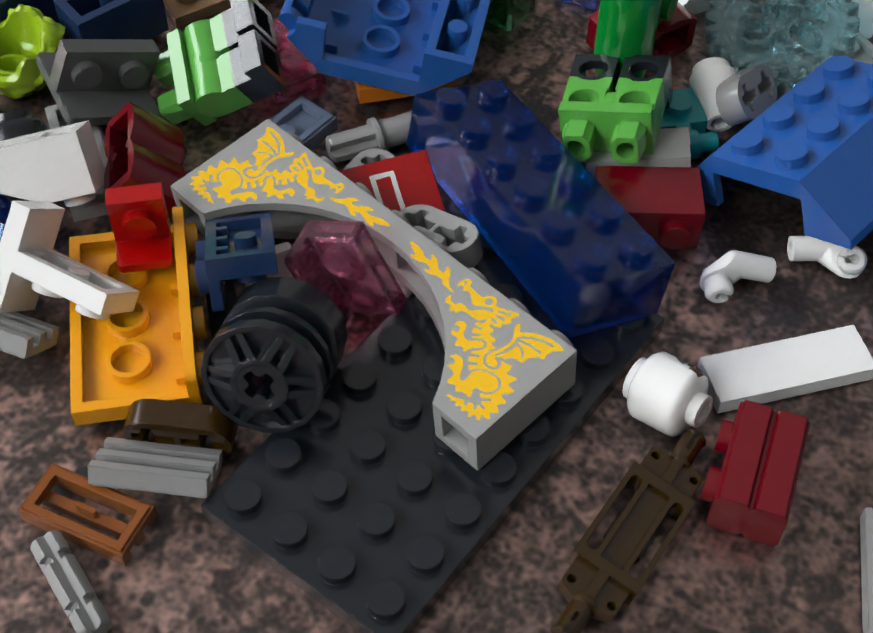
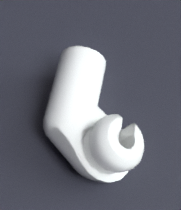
M738 250L728 251L703 270L700 277V288L704 291L705 297L710 302L723 303L728 300V295L734 293L733 284L741 278L764 283L771 282L776 274V261L773 257Z

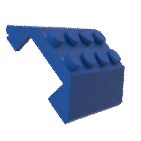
M285 0L278 19L289 30L287 38L321 74L417 97L472 73L491 0Z
M831 56L825 60L824 63L696 167L700 169L704 202L717 207L724 202L720 175L801 199L804 235L852 250L873 230V64L854 61L848 56Z

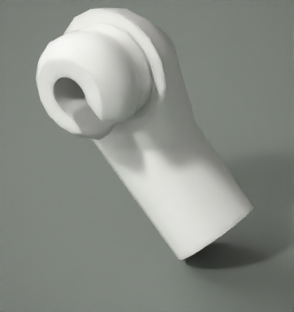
M807 235L789 236L787 242V255L791 262L817 261L838 277L855 278L867 266V255L858 246L851 250Z

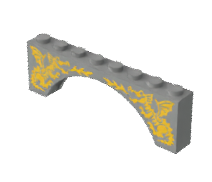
M266 119L170 186L176 206H183L187 223H197L199 237L205 240V220L271 212L274 238L302 239L341 247L379 264L402 281L422 302L433 319L445 351L441 381L432 402L435 435L477 471L575 384L577 350L563 333L557 330H549L533 318L520 301L505 297L489 285V282L480 271L472 267H465L449 254L441 242L434 238L428 239L412 227L401 212L388 209L373 197L365 185L359 182H352L338 171L330 159L325 156L319 157L304 146L301 139L294 132L284 131L270 119Z

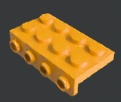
M183 206L172 207L173 225H171L174 264L168 268L121 273L117 266L116 241L113 232L69 237L70 258L140 291L133 312L109 314L108 319L105 320L94 319L80 314L75 310L76 303L70 301L71 416L75 426L124 420L127 417L130 405L140 399L203 404L202 386L204 384L201 377V367L205 351H199L198 340L208 339L204 306L195 307L194 297L203 295H199L195 263L192 264L191 255H196L195 241L199 240L196 222H186Z

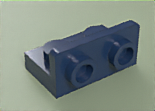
M271 212L205 220V240L195 241L197 254L195 273L199 295L210 294L213 312L225 311L224 280L233 279L237 283L244 284L254 283L264 279L267 274L278 273Z

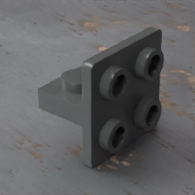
M60 39L57 52H40L37 55L36 64L68 125L87 120L90 121L91 125H108V122L128 102L158 117L161 115L159 108L148 91L160 55L154 40Z

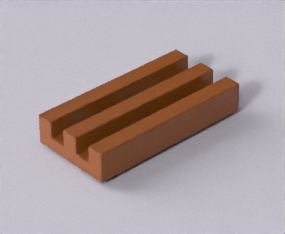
M54 463L49 466L17 510L22 521L47 532L52 530L59 531L65 540L124 566L127 565L132 557L130 550L133 545L139 546L144 539L143 530L146 525L152 527L158 517L155 506L110 487L88 484L87 477ZM54 485L59 486L132 519L127 524L99 512L96 508L83 502L74 501L55 493L51 489ZM40 504L48 506L54 510L71 516L77 520H80L84 523H87L93 527H96L119 538L118 540H116L107 535H104L98 531H95L66 517L56 514L50 510L40 507Z

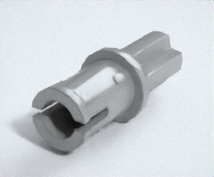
M414 109L378 121L374 117L369 118L366 121V125L328 135L325 138V145L330 160L339 163L353 159L360 152L370 148L387 150L402 144L424 140L425 130L420 114Z

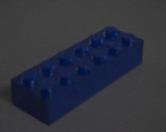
M485 80L479 84L455 88L443 87L437 91L415 94L406 145L412 152L426 149L435 180L468 220L477 227L478 232L567 338L658 313L676 262L502 80Z

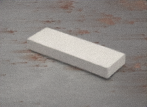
M854 325L700 357L697 365L708 377V395L713 398V405L717 414L736 410L740 402L745 400L763 404L873 379V358Z

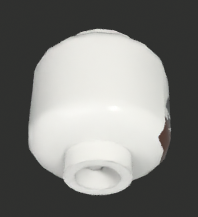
M663 351L652 354L648 359L645 357L638 359L630 368L623 384L622 393L627 398L626 404L629 414L635 419L671 437L682 434L690 426L700 427L707 419L713 405V398L707 395L709 383L706 373L698 367Z

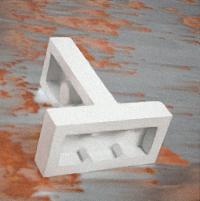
M12 201L0 242V313L35 310L39 294L54 298L64 297L76 303L75 310L94 319L105 320L108 319L109 314L134 311L140 293L139 290L53 250L64 215V208L49 201Z

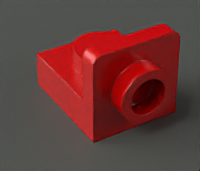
M162 183L105 189L106 208L116 241V258L119 272L129 273L173 266L171 224Z

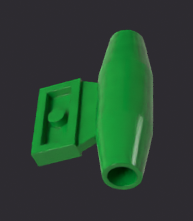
M600 0L594 54L619 57L620 72L625 57L653 55L657 27L662 20L669 21L678 0ZM595 69L596 77L603 75L607 71ZM647 70L634 72V77L644 78Z

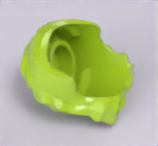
M18 4L16 8H10L7 11V19L0 23V95L13 99L31 96L34 91H40L45 87L46 82L36 64L37 55L40 52H56L59 41L63 39L66 27L55 22L51 17L44 16L39 9L23 4Z

